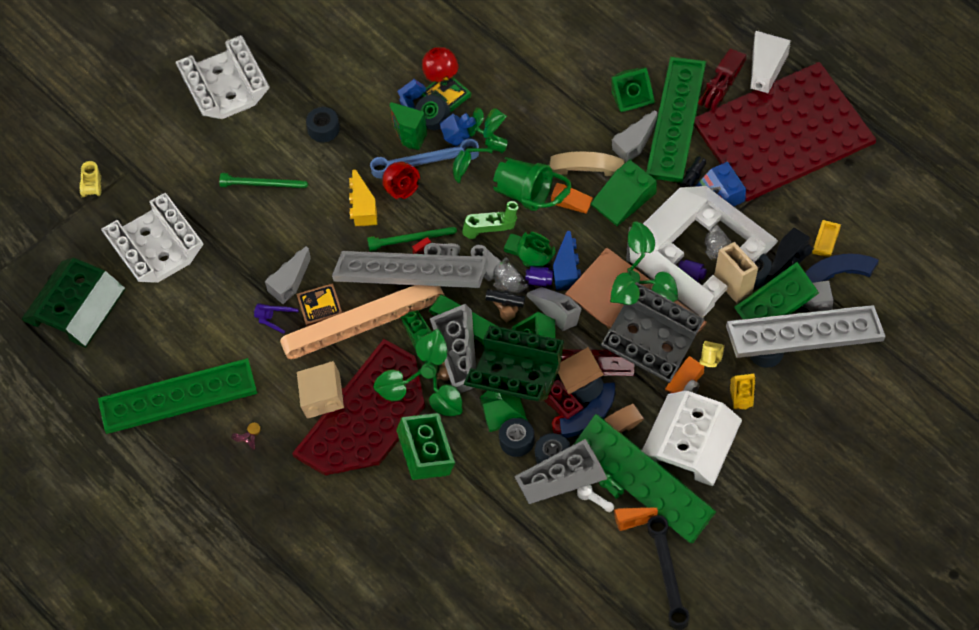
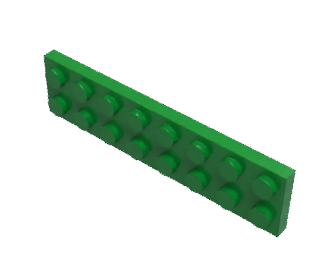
M670 57L646 171L654 179L680 183L684 179L706 61Z
M246 358L100 397L98 402L105 433L109 434L255 395L257 390L249 360Z
M595 414L573 444L575 445L586 439L602 469L607 474L610 473L619 485L647 508H657L658 515L663 516L667 520L668 525L689 543H694L717 512L597 414Z

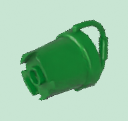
M505 157L504 159L507 161L505 163L500 162L495 171L493 179L494 182H497V187L493 186L495 192L522 203L525 208L531 211L560 204L570 194L572 188L571 182L567 177L553 172L550 165L543 163L532 164ZM553 177L563 180L567 187L560 192L554 201L544 203L549 195Z

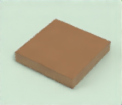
M589 347L560 362L558 374L569 394L603 376Z

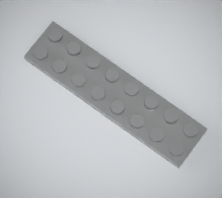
M342 251L332 277L333 281L480 288L488 265L487 257Z
M874 305L727 321L726 324L736 358L881 342L886 337Z

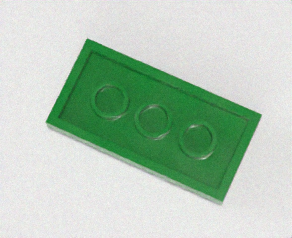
M796 262L734 308L743 320L789 315L818 295L819 291L798 262Z

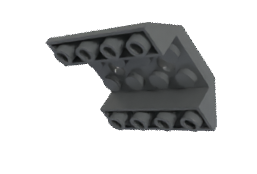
M636 282L635 284L640 291L638 301L635 304L622 307L601 346L670 383L705 319ZM628 326H635L638 332L630 333ZM663 344H668V345H670L671 348H672V351H670V352L664 351V350L662 349V345H663Z

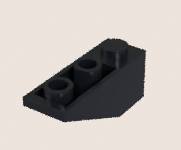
M793 228L781 239L769 273L771 280L796 262L800 264L806 256L811 254L814 249L811 237Z

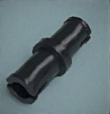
M700 156L695 158L692 166L686 171V176L680 184L681 188L686 185L687 187H692L695 181L700 178L701 171L707 163L704 158L701 163H699Z
M488 289L485 300L502 303L503 306L512 305L523 308L525 296L510 294L509 291L500 292Z

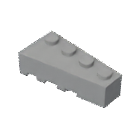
M463 304L430 318L433 330L439 329L446 341L448 354L444 363L452 386L456 387L460 394L473 389V387L464 386V381L470 368L476 369L472 310L466 304Z
M586 439L515 476L529 504L607 479Z

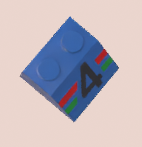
M728 162L710 169L695 186H707L733 207L745 202L746 188Z

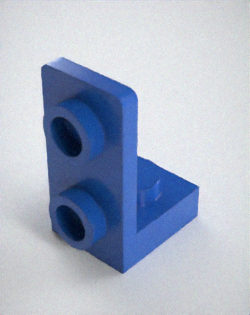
M415 79L398 90L400 103L403 106L415 109L413 100L426 92L425 86Z

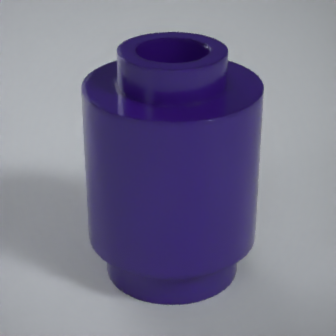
M690 260L680 261L678 267L699 283L701 279H705L707 269L704 268V264Z
M535 266L526 269L525 280L529 281V285L545 287L552 285L553 270Z

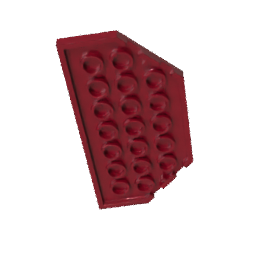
M383 339L342 390L344 408L323 414L292 453L293 457L323 475L380 465L399 441L396 430L401 418L419 415L425 407L419 376L404 384L407 392L398 401H389L383 398L374 390V382L382 373L388 370L400 371L403 374V381L407 380L418 372L415 356Z

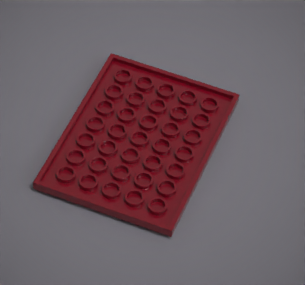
M820 62L775 81L769 93L755 90L715 108V110H710L695 117L694 122L695 128L719 163L728 162L746 188V202L876 143L874 135Z

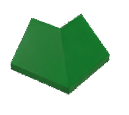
M646 67L624 70L611 77L612 94L620 112L655 103Z
M487 391L479 397L489 432L499 430L505 421L512 418L527 420L519 397Z

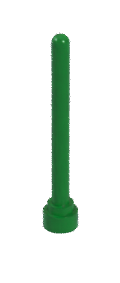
M220 173L219 185L223 188H228L232 184L306 188L308 186L307 181L232 177L229 173Z
M448 227L379 239V237L375 238V236L367 237L369 252L377 251L380 246L422 240L427 237L434 238L452 235L457 232V229L455 227Z

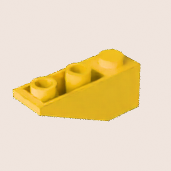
M352 170V178H349L350 189H353V193H349L350 204H353V208H350V219H354L355 226L377 225L375 198L358 172Z
M755 374L739 375L731 378L730 391L734 409L753 407Z

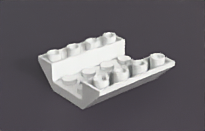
M242 35L226 41L227 51L196 63L193 56H189L176 62L196 104L204 116L224 119L255 106L269 89V85ZM217 70H221V71H222L220 74H215V73H214V72L217 71ZM231 95L236 96L234 99H227Z
M166 192L149 201L152 208L151 211L122 227L119 221L116 220L101 229L138 282L162 281L191 264L203 246L201 239ZM144 231H150V234L147 236L141 235ZM163 256L169 257L166 261H160V258Z
M687 390L670 393L665 399L642 451L657 463L661 460L694 472V480L714 486L742 419L724 403ZM694 412H701L703 416L695 418L692 414ZM686 444L689 448L682 451L678 449V446Z

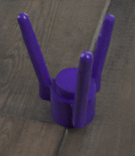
M258 303L254 310V317L259 319V323L265 324L284 334L285 330L270 323L267 319L272 318L273 311L299 312V309Z

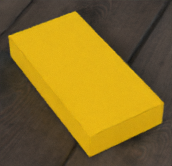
M822 220L812 254L827 258L832 256L841 224Z

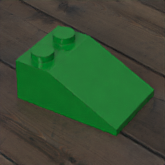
M629 159L616 170L593 199L591 206L613 224L619 226L657 193L656 180Z

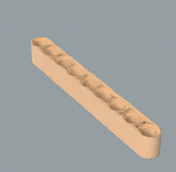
M413 285L287 334L281 338L280 343L288 359H295L396 320L408 312L419 311L432 306L439 295H445L440 286Z

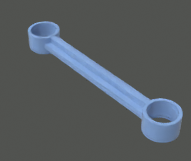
M466 139L458 147L389 161L383 157H377L370 163L371 173L376 178H383L384 171L392 163L402 161L412 166L447 160L456 158L461 150L464 151L467 147L479 148V145L474 139ZM470 152L471 160L479 155V152ZM378 165L386 166L385 169L380 171L374 169Z

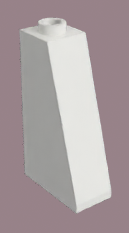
M759 31L755 32L751 89L769 93L789 54L791 40Z

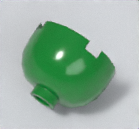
M531 231L530 234H527V232H524L517 245V254L525 266L543 267L555 255L554 245L551 248L549 245L550 241L539 233Z

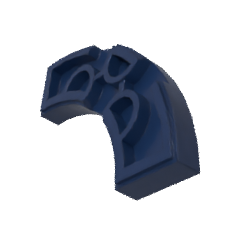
M840 254L819 261L805 273L812 283L827 281L834 277L835 274L843 272L870 277L879 260L860 254Z
M603 383L601 394L593 399L584 410L573 415L568 420L560 418L561 435L565 438L580 435L595 414L604 419L614 402L615 383Z

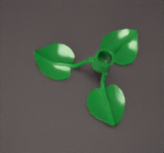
M475 108L471 117L475 118L476 124L468 127L467 130L470 137L476 131L483 134L484 138H486L485 145L488 148H467L466 151L461 150L453 163V176L458 183L461 182V178L470 164V152L492 153L494 150L503 153L508 143L507 140L493 134L507 117L499 109L494 108L490 111L485 120L483 131L479 127L484 119L483 111L480 108Z
M633 222L628 233V245L633 252L641 253V256L627 269V273H621L616 277L611 290L610 302L624 305L635 304L640 295L639 288L635 284L636 282L639 284H653L652 291L672 302L678 299L677 285L669 273L659 272L655 275L654 280L640 281L639 273L633 271L645 257V253H652L655 249V238L650 229L640 222Z
M435 329L423 336L417 342L416 353L421 360L426 361L417 373L403 381V374L400 371L388 370L382 373L374 382V390L383 398L389 401H398L407 392L404 384L409 383L422 374L427 379L433 378L434 391L436 393L430 396L429 402L437 413L445 416H456L463 412L462 397L456 387L442 385L439 390L437 388L438 376L436 373L439 370V365L446 360L448 354L446 341L439 329Z

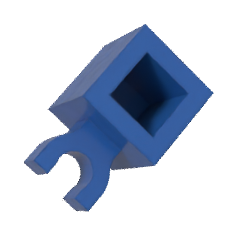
M467 113L461 118L452 114L439 124L445 141L458 146L470 137L467 128L475 125L476 121L474 117L469 118Z

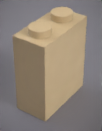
M733 242L719 250L714 276L727 285L726 292L736 303H739L753 294L758 267Z
M334 361L297 372L300 407L307 419L344 408L340 372Z

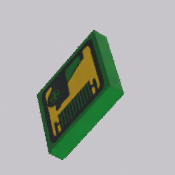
M447 76L441 82L430 84L426 88V92L420 96L422 98L427 95L439 96L449 105L450 112H452L471 97V92L453 77L448 78Z

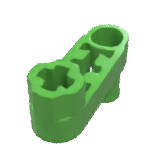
M514 201L508 202L505 212L468 215L465 218L462 234L469 239H475L479 233L513 229L517 220L518 204Z

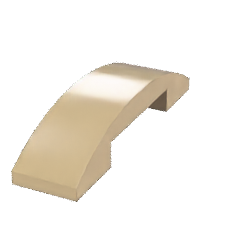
M567 152L551 156L550 158L552 171L567 175L568 170L604 172V176H612L624 164V159L596 152Z

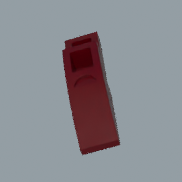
M533 376V377H531V378H529V379H530V380H535V379H537V378H539V377ZM559 379L555 380L548 398L544 401L558 414L568 420L582 410L583 406L572 394L567 392Z

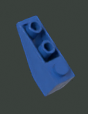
M571 231L566 232L553 264L556 291L569 290L581 277L580 269L576 268V265H579L578 253L574 254V249H577L576 239L572 238Z

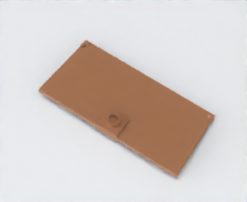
M606 248L565 295L573 299L581 308L607 326L608 329H611L624 304L610 302L612 286L616 277L621 273H627V269L631 265ZM635 268L633 269V271L639 273L640 281L650 280ZM641 284L650 290L653 284ZM678 300L674 301V303H676V304H678V305L684 307L685 309L691 311V310L688 309L686 306H684L682 303H680ZM705 320L703 321L699 331H701L702 328L706 325L707 322ZM628 326L630 333L638 332L635 326ZM663 344V345H662V349H663L664 351H666V352L672 351V348H671L670 345H668V344Z

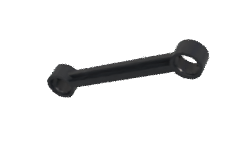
M656 515L648 521V533L655 540L671 609L669 611V624L675 630H683L689 624V612L682 606L666 538L668 522L663 516ZM654 523H662L665 526L664 530L660 532L653 531L650 527ZM676 613H681L686 616V620L682 623H676L671 617Z

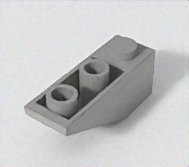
M653 111L650 114H646L640 121L631 124L628 129L616 134L612 139V150L621 159H624L625 163L629 159L632 160L641 154L656 127L657 112Z
M305 246L302 250L296 252L292 259L285 262L278 271L271 274L265 281L267 292L282 304L297 293L311 259L308 247Z
M543 287L527 293L526 296L546 316L555 319V324L562 331L577 325L582 308L569 296Z

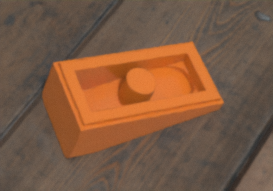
M556 184L551 195V202L567 187L566 185ZM571 188L570 194L560 204L556 205L587 214L593 197Z
M689 356L665 390L669 393L683 391L690 380L696 382L704 374V366Z
M657 508L615 509V521L619 531H623L648 523L651 517L658 515Z

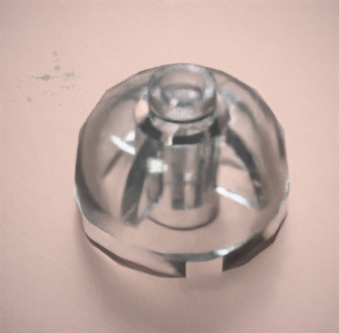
M718 225L713 227L705 237L704 244L707 248L705 253L711 260L714 258L717 260L719 250L732 243Z
M505 257L493 270L495 280L493 285L500 292L509 291L510 294L517 295L529 286L526 283L523 285L522 282H525V279L513 264L507 263L509 259Z

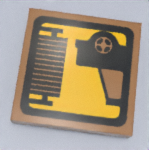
M333 283L297 294L306 327L342 313Z

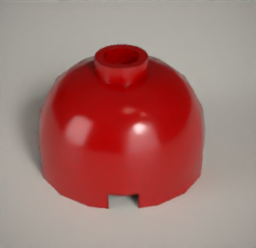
M436 47L429 50L422 60L423 72L426 78L432 82H441L447 76L451 78L459 69L456 56L445 47Z
M407 162L392 163L383 174L382 182L384 189L395 199H406L418 188L417 181L418 179L420 180V174L414 166Z

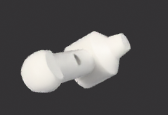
M591 485L577 489V495L580 499H590L604 508L605 511H613L614 505L592 492Z

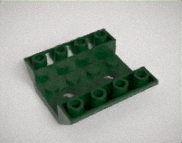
M73 257L61 261L22 317V321L39 327L41 323L67 333L71 342L86 348L126 289L105 270ZM77 279H85L82 283H76ZM57 308H65L62 312H55Z
M490 325L483 339L485 350L477 368H470L464 381V386L538 402L546 400L559 372L564 340ZM496 368L502 369L498 372H493ZM533 376L539 377V378H537V379H535V380H530V379H529V378H531V377H533Z

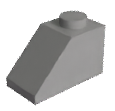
M829 281L813 283L819 294L802 306L811 312L832 310L833 297Z

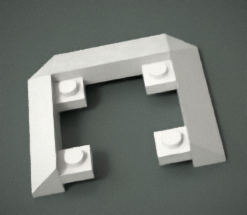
M707 186L679 188L643 223L650 229L655 238V249L652 253H645V257L636 268L652 280H654L655 275L659 272L669 273L677 285V300L703 318L727 290V285L714 275L703 285H700L682 271L676 264L684 257V252L672 244V242L695 220L709 231L719 221H722L747 240L740 248L754 263L763 253L766 255L778 240ZM630 248V263L633 265L641 256V253L637 254Z

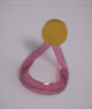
M254 422L249 424L247 433L243 435L233 433L231 438L236 442L243 440L250 448L255 450V436L260 433L261 428L259 424Z

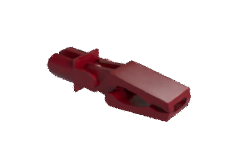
M733 49L728 50L715 70V73H717L715 78L707 83L706 90L698 102L700 106H703L705 103V108L715 110L719 102H723V97L728 91L729 85L732 86L746 61V54Z

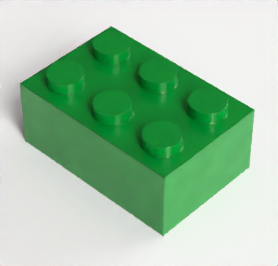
M439 413L402 417L396 431L412 480L449 476L455 461Z

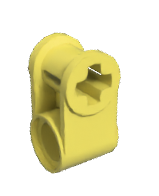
M93 161L85 162L81 167L80 193L82 197L93 194L101 196V174L97 164Z
M705 341L699 363L707 367H716L722 360L724 345Z

